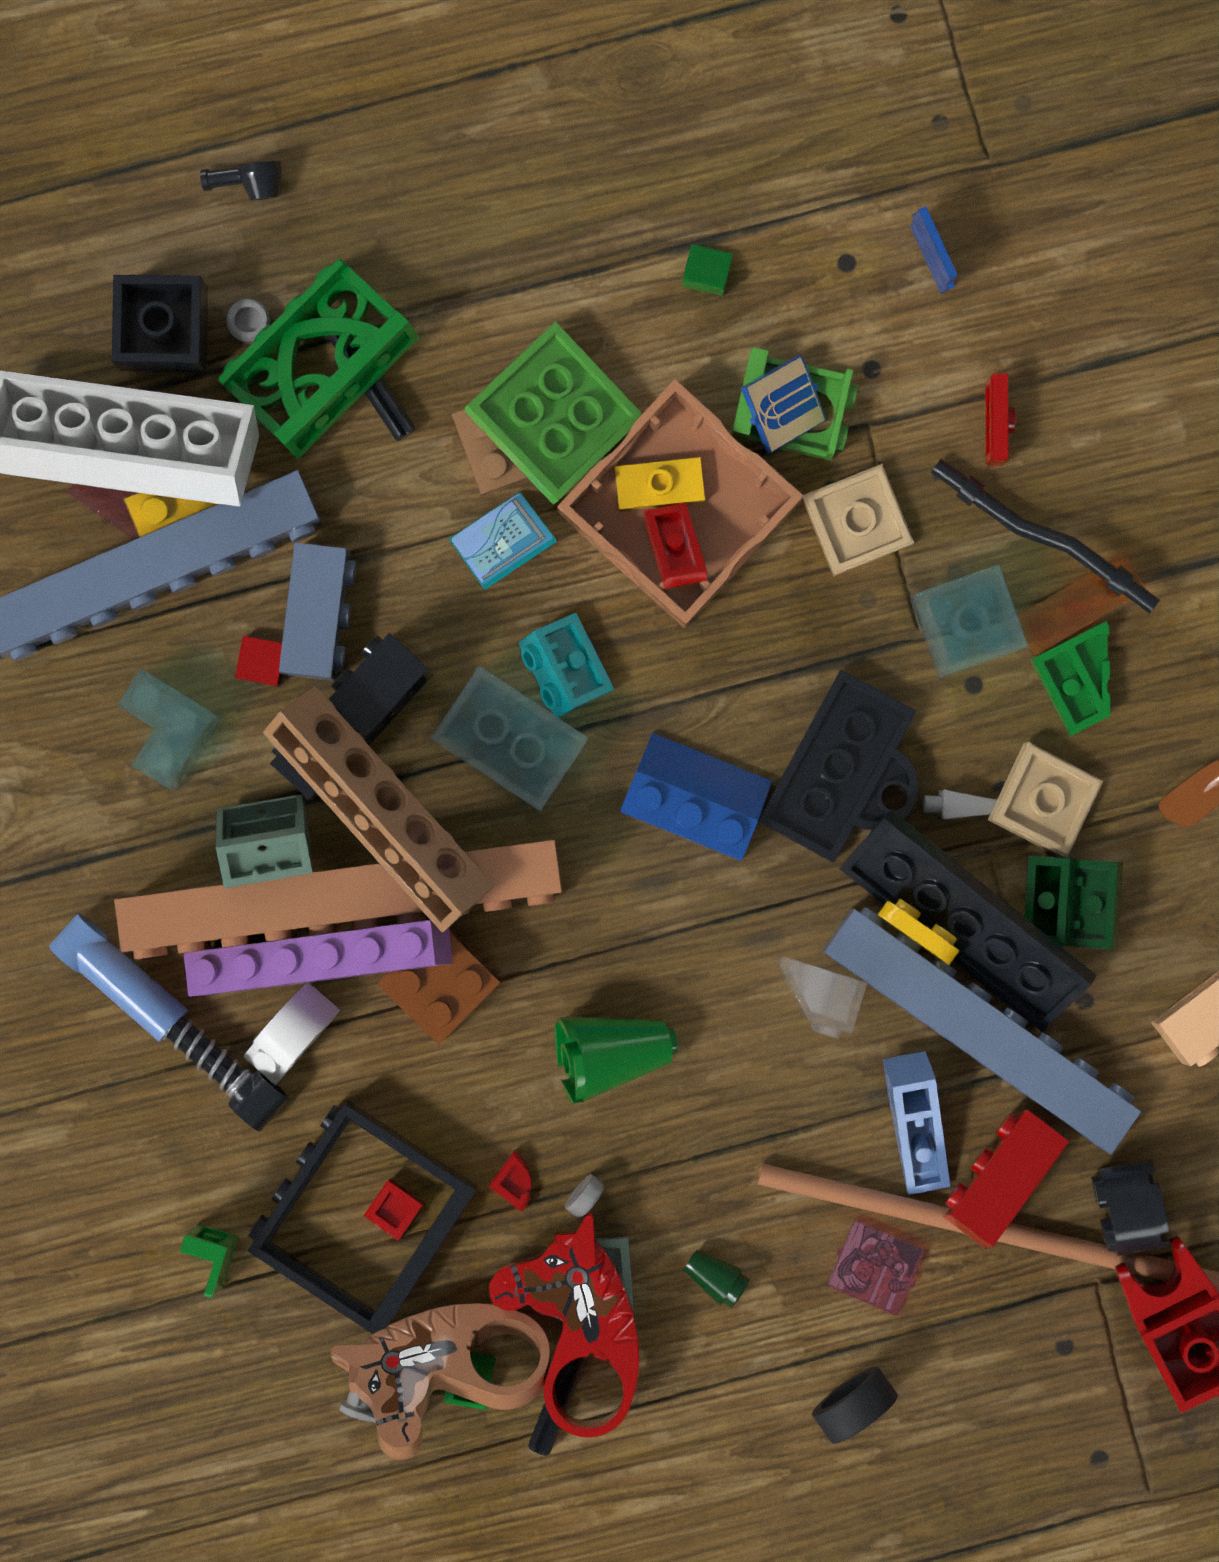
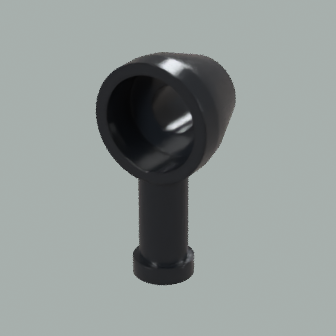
M280 161L257 162L233 168L211 171L209 169H202L200 171V180L204 191H210L216 187L242 184L250 201L278 197L282 177Z

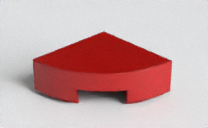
M514 1150L488 1184V1187L523 1212L531 1194V1175L524 1159Z

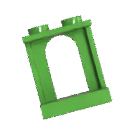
M752 347L743 386L787 361L768 357L769 351ZM806 365L812 383L818 386L816 392L826 396L831 401L834 408V419L826 430L819 433L806 432L779 449L831 461L835 450L843 451L849 426L842 425L841 422L844 409H853L858 384L851 383L853 374L851 369H847L845 374ZM741 390L731 436L737 440L763 445L756 425L750 423L752 415Z

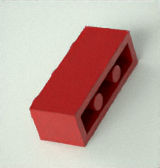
M1027 1109L1018 1113L1017 1116L1010 1113L995 1132L1000 1137L997 1144L991 1151L985 1147L970 1166V1169L975 1172L966 1186L961 1182L958 1183L945 1201V1204L950 1208L943 1217L984 1249L994 1247L1069 1143L1066 1138Z

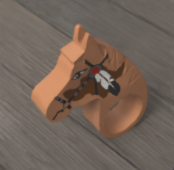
M481 1303L458 1304L431 1309L388 1325L386 1329L374 1333L360 1345H337L330 1349L332 1361L349 1372L350 1393H356L371 1408L382 1451L389 1457L397 1460L412 1458L418 1453L422 1444L420 1417L424 1415L434 1390H445L494 1409H516L530 1403L544 1388L549 1371L550 1357L546 1334L535 1320L517 1311H505L495 1305ZM500 1334H511L523 1338L533 1346L538 1354L539 1364L535 1372L524 1382L513 1386H497L485 1381L475 1371L470 1358L472 1348L475 1345L479 1346L490 1337Z

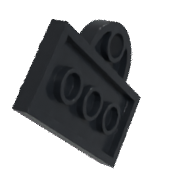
M839 670L764 807L758 823L834 863L854 826L864 830H873L890 811V809L884 806L881 798L883 790L889 785L899 786L905 793L904 805L898 810H892L904 820L915 806L919 784L912 763L896 748L917 711L843 670Z

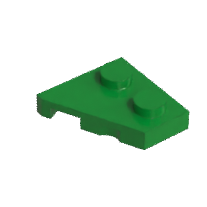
M1107 621L1030 659L1069 736L1110 717V694L1108 693L1110 661H1108L1107 640L1109 625Z

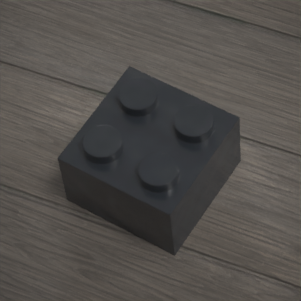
M113 275L112 362L120 371L206 372L208 286L202 277L180 275Z

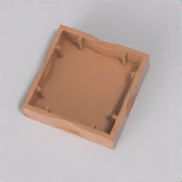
M674 379L635 421L622 443L589 471L557 506L558 514L685 629L797 507L803 495L763 458L736 441L723 426L721 420ZM700 457L705 502L686 505L707 568V581L664 589L644 523V510L659 507L619 511L615 466Z

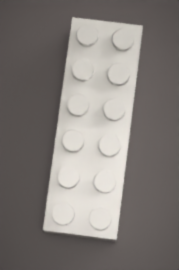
M0 371V473L241 506L259 439L254 405Z

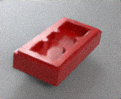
M993 373L985 382V464L987 466H1003L1008 461V433H1014L1016 413L1014 407H1008V373Z

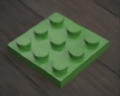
M556 321L463 409L553 505L631 430L632 425L642 415L638 408Z

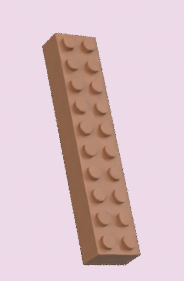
M555 840L465 852L483 870L485 876L494 885L476 903H483L484 912L512 908L511 899L527 897L528 906L554 903V894L563 892ZM380 863L313 872L230 888H224V885L114 899L121 952L133 951L134 959L168 955L167 946L177 945L178 953L211 949L210 940L221 939L222 947L254 943L253 934L265 933L266 942L297 937V928L309 927L310 936L340 931L339 923L352 921L353 930L383 925L382 917L396 915L397 924L426 920L425 913Z

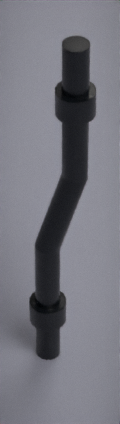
M942 459L938 461L931 471L933 475L957 491L956 497L968 506L973 503L1018 536L1066 552L1107 582L1105 587L1117 596L1125 595L1149 614L1159 603L1160 599L1133 580L1135 575L1120 565L1119 568H1116L1073 536L1023 519L983 490L985 485L972 475L968 479Z

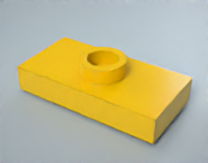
M700 457L615 466L619 511L663 507L684 502L686 504L705 502Z

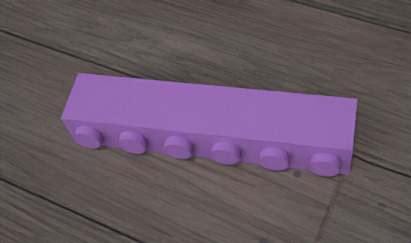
M431 920L184 953L188 997L453 964L449 928L442 933Z

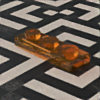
M1124 553L1109 561L1116 568H1119L1121 565L1135 575L1133 580L1145 588ZM1091 572L1012 619L1011 622L1032 657H1035L1130 599L1123 594L1120 596L1114 594L1105 587L1107 582Z

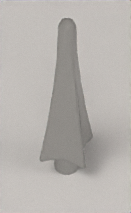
M946 789L943 791L938 790V796H923L922 812L937 813V820L989 815L997 799Z

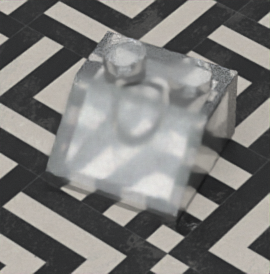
M777 954L774 963L802 1016L812 1022L810 1029L839 1039L841 1031L852 1034L867 983Z

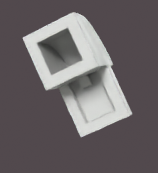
M306 983L266 1025L243 1057L276 1085L303 1052L321 1035L339 1013L340 1009L310 983Z

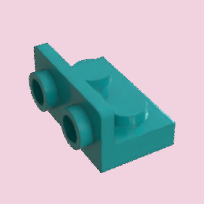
M577 613L539 628L519 642L523 663L528 670L533 672L541 688L540 695L542 701L548 709L552 710L555 718L558 719L572 710L614 690Z

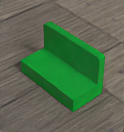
M197 1224L184 1235L180 1252L213 1262L204 1292L205 1297L213 1298L224 1287L239 1236Z

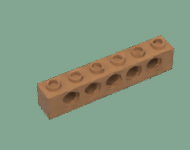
M315 686L282 709L263 731V734L442 933L494 887L493 883L485 876L483 870L457 845L454 838L425 809L422 802L412 795L395 776L393 770L377 756L365 742L364 738L350 726L336 710L333 703L325 698Z

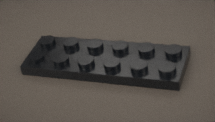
M892 810L884 816L839 868L882 904L885 905L889 901L895 905L899 899H902L921 913L917 921L932 930L934 925L937 924L955 936L957 940L953 946L959 952L953 961L1041 1032L1092 985L1097 976Z

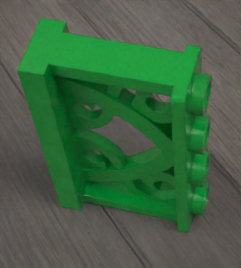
M338 258L332 265L324 267L318 273L315 282L302 295L294 297L287 304L285 312L272 325L266 326L259 331L253 344L240 356L234 357L227 363L218 381L240 403L254 405L256 419L298 460L420 337L405 317L390 306L341 258ZM345 291H352L357 295L358 304L351 319L346 318L348 315V305L344 299L339 308H330ZM369 304L387 320L380 328L362 322L367 314ZM319 336H339L335 347V360L339 369L331 377L322 374H308L295 380V362L300 341ZM353 337L354 339L350 344L351 348H360L350 358H347L345 355L346 348ZM265 370L268 371V379L258 384L267 389L279 386V391L266 397L252 395L249 386ZM310 385L319 386V389L309 399H307L309 392L307 389L299 394L297 393L299 390ZM283 401L290 418L280 426L264 409L273 407Z

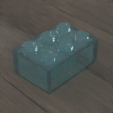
M481 666L477 668L431 737L434 742L540 812L543 811L589 742L587 736Z

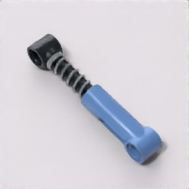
M77 913L49 945L50 950L74 971L83 974L159 1043L162 1040H170L174 1043L175 1051L182 1050L186 1054V1061L193 1060L197 1064L198 1071L204 1070L209 1074V1081L216 1080L220 1084V1091H225L226 1095H229V1098H231L228 1102L229 1107L253 1129L261 1132L289 1100V1096L279 1085L272 1083L258 1070L252 1074L249 1069H242L237 1065L238 1060H232L226 1055L227 1049L220 1050L215 1045V1039L209 1040L203 1035L204 1029L197 1030L192 1025V1019L186 1020L184 1018L189 1010L110 942V938L95 923L81 913Z

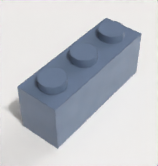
M303 543L294 544L279 666L281 674L335 681L336 671L343 672L346 646H339L341 628H349L351 617V603H345L346 587L354 586L356 576V561L350 560V552L346 548Z

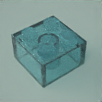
M999 564L918 592L910 598L939 679L1011 655L1028 647Z

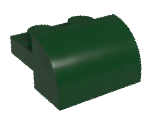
M1028 856L1024 917L1060 946L1117 950L1123 863Z

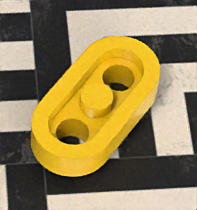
M899 899L895 905L889 901L885 903L878 913L879 917L947 965L951 964L959 952L953 946L957 940L955 936L937 924L934 925L932 930L917 921L921 913L902 899Z

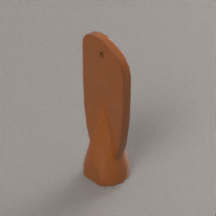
M1219 759L1196 771L1159 801L1158 808L1167 820L1183 827L1192 826L1219 805Z

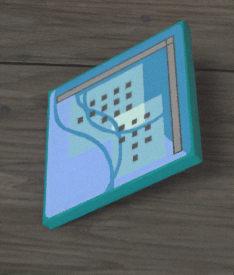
M520 491L449 538L451 544L484 590L557 542Z

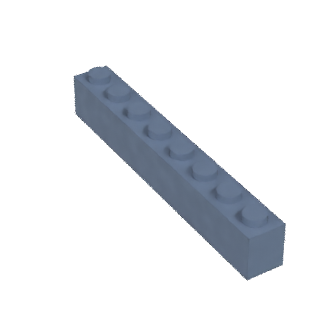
M298 470L245 492L240 507L217 504L0 597V656L4 658L12 657L13 661L25 659L38 652L36 649L37 645L52 640L53 644L65 642L77 636L75 629L89 623L93 627L102 626L117 618L115 612L128 606H131L133 610L142 609L157 601L155 595L168 589H171L172 593L184 591L197 584L196 577L210 571L212 576L224 574L236 567L235 561L248 555H251L252 559H258L276 550L274 544L290 538L292 542H298L316 533L314 527L323 523L303 476Z
M864 907L861 913L855 909L849 910L821 950L1096 1146L1109 1154L1114 1152L1141 1113L1140 1110L1131 1105L1135 1099L1133 1095L1114 1082L1110 1088L1104 1086L1095 1079L1100 1072L1082 1059L1077 1058L1074 1063L1070 1062L1060 1054L1064 1048L1061 1044L1043 1032L1038 1038L1024 1029L1028 1023L1027 1020L1006 1007L1003 1013L988 1004L992 999L989 993L972 982L967 988L953 979L957 971L939 958L935 957L932 963L920 956L918 951L921 946L902 932L896 938L882 929L886 921L870 909Z

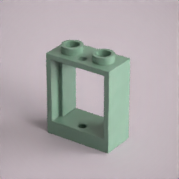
M303 794L217 809L216 851L224 888L313 873L310 831ZM259 809H264L267 813L265 816H258L256 812ZM259 846H266V848L261 849Z

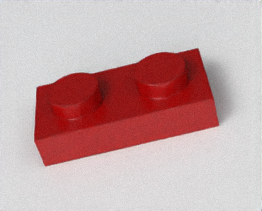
M686 502L644 510V523L664 589L707 581V568Z

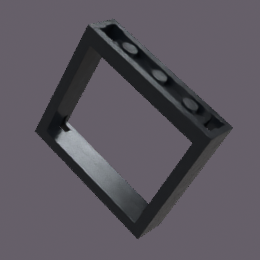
M348 1100L341 1109L333 1105L322 1121L320 1127L326 1130L325 1134L317 1145L311 1141L307 1144L296 1161V1164L301 1166L302 1169L293 1182L285 1178L271 1199L278 1204L269 1218L262 1214L253 1226L248 1237L253 1239L254 1242L248 1249V1252L374 1334L386 1329L478 1186ZM350 1121L455 1189L376 1311L271 1242Z

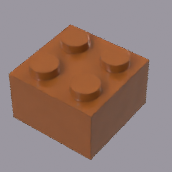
M450 928L453 964L387 972L377 983L438 1045L502 982Z

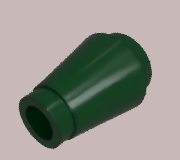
M698 1249L691 1256L683 1270L719 1306L724 1303L731 1309L735 1306L751 1280L742 1274L744 1269L702 1253Z

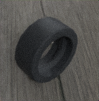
M875 1366L857 1374L831 1392L815 1407L812 1416L832 1444L841 1443L867 1428L887 1412L896 1402L898 1394L880 1368Z

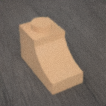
M1219 971L1151 1021L1152 1025L1182 1064L1192 1066L1196 1063L1200 1067L1219 1054L1217 1048L1219 1046Z

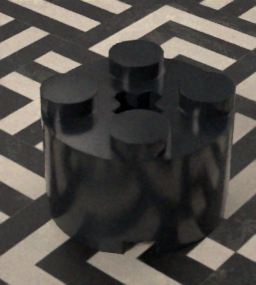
M1152 1159L1099 1169V1175L1091 1177L1095 1200L1098 1202L1099 1209L1106 1207L1108 1218L1100 1219L1104 1243L1107 1245L1108 1252L1116 1251L1117 1256L1170 1247V1240L1164 1234L1169 1233L1160 1186L1159 1183L1154 1184L1153 1174L1147 1175V1173L1155 1172Z

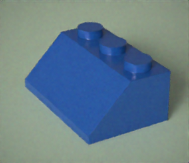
M652 733L620 813L742 861L759 820L772 781Z

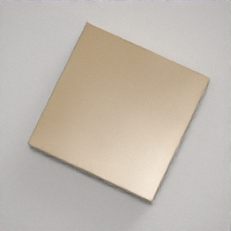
M883 464L803 495V503L833 577L914 544Z
M1026 742L1016 758L988 820L1060 858H1068L1103 780L1030 742Z

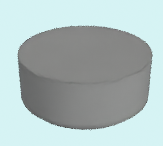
M254 299L237 301L229 309L226 319L227 327L232 336L244 344H253L259 331L271 325V318L263 304Z
M589 1174L572 1192L564 1208L576 1218L583 1217L601 1196L604 1190V1183L594 1175Z

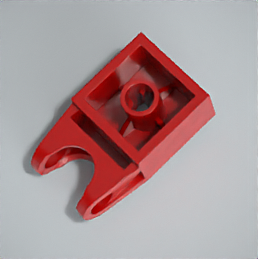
M1176 1235L1169 1239L1175 1259V1269L1172 1276L1163 1284L1151 1286L1140 1282L1127 1269L1124 1262L1116 1265L1115 1269L1133 1321L1182 1414L1219 1395V1293L1186 1245ZM1200 1343L1203 1349L1194 1353L1191 1346Z

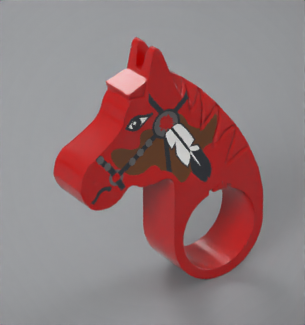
M589 1212L577 1232L556 1233L555 1240L547 1247L544 1253L528 1260L502 1266L489 1284L490 1297L496 1307L505 1311H514L530 1305L537 1312L557 1317L563 1322V1330L544 1384V1401L549 1415L561 1429L572 1435L585 1438L607 1434L624 1420L630 1409L637 1387L640 1363L638 1329L627 1290L609 1254L595 1239L594 1216ZM590 1353H594L593 1357L604 1361L608 1358L610 1365L620 1376L623 1385V1398L618 1408L608 1417L598 1421H582L570 1416L559 1404L555 1393V1379L559 1371L568 1362L580 1357H589Z

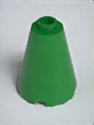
M565 1016L558 1018L559 1023H555L554 1027L558 1067L563 1066L565 1074L569 1078L561 1081L567 1098L572 1104L587 1101L669 1065L672 1062V1055L678 1053L676 1033L673 1028L668 1029L664 1021Z

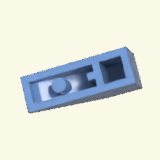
M926 1051L883 1059L888 1098L907 1194L911 1195L950 1187L936 1078Z

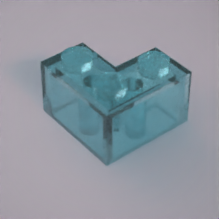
M141 668L117 705L154 728L131 766L168 789L173 790L178 789L222 718Z

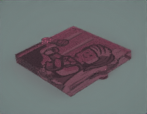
M854 1219L843 1247L838 1248L836 1251L839 1257L827 1286L898 1316L909 1287L915 1286L913 1278L925 1249Z

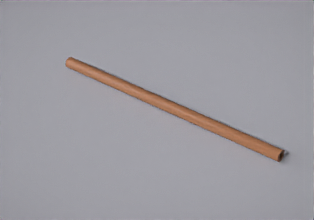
M764 1163L760 1166L757 1179L758 1185L963 1233L943 1217L949 1210V1207ZM1012 1222L997 1241L1115 1269L1116 1265L1124 1262L1127 1269L1133 1274L1165 1282L1172 1276L1175 1269V1261L1138 1252L1117 1256L1116 1251L1108 1252L1107 1245ZM1202 1268L1219 1293V1272Z

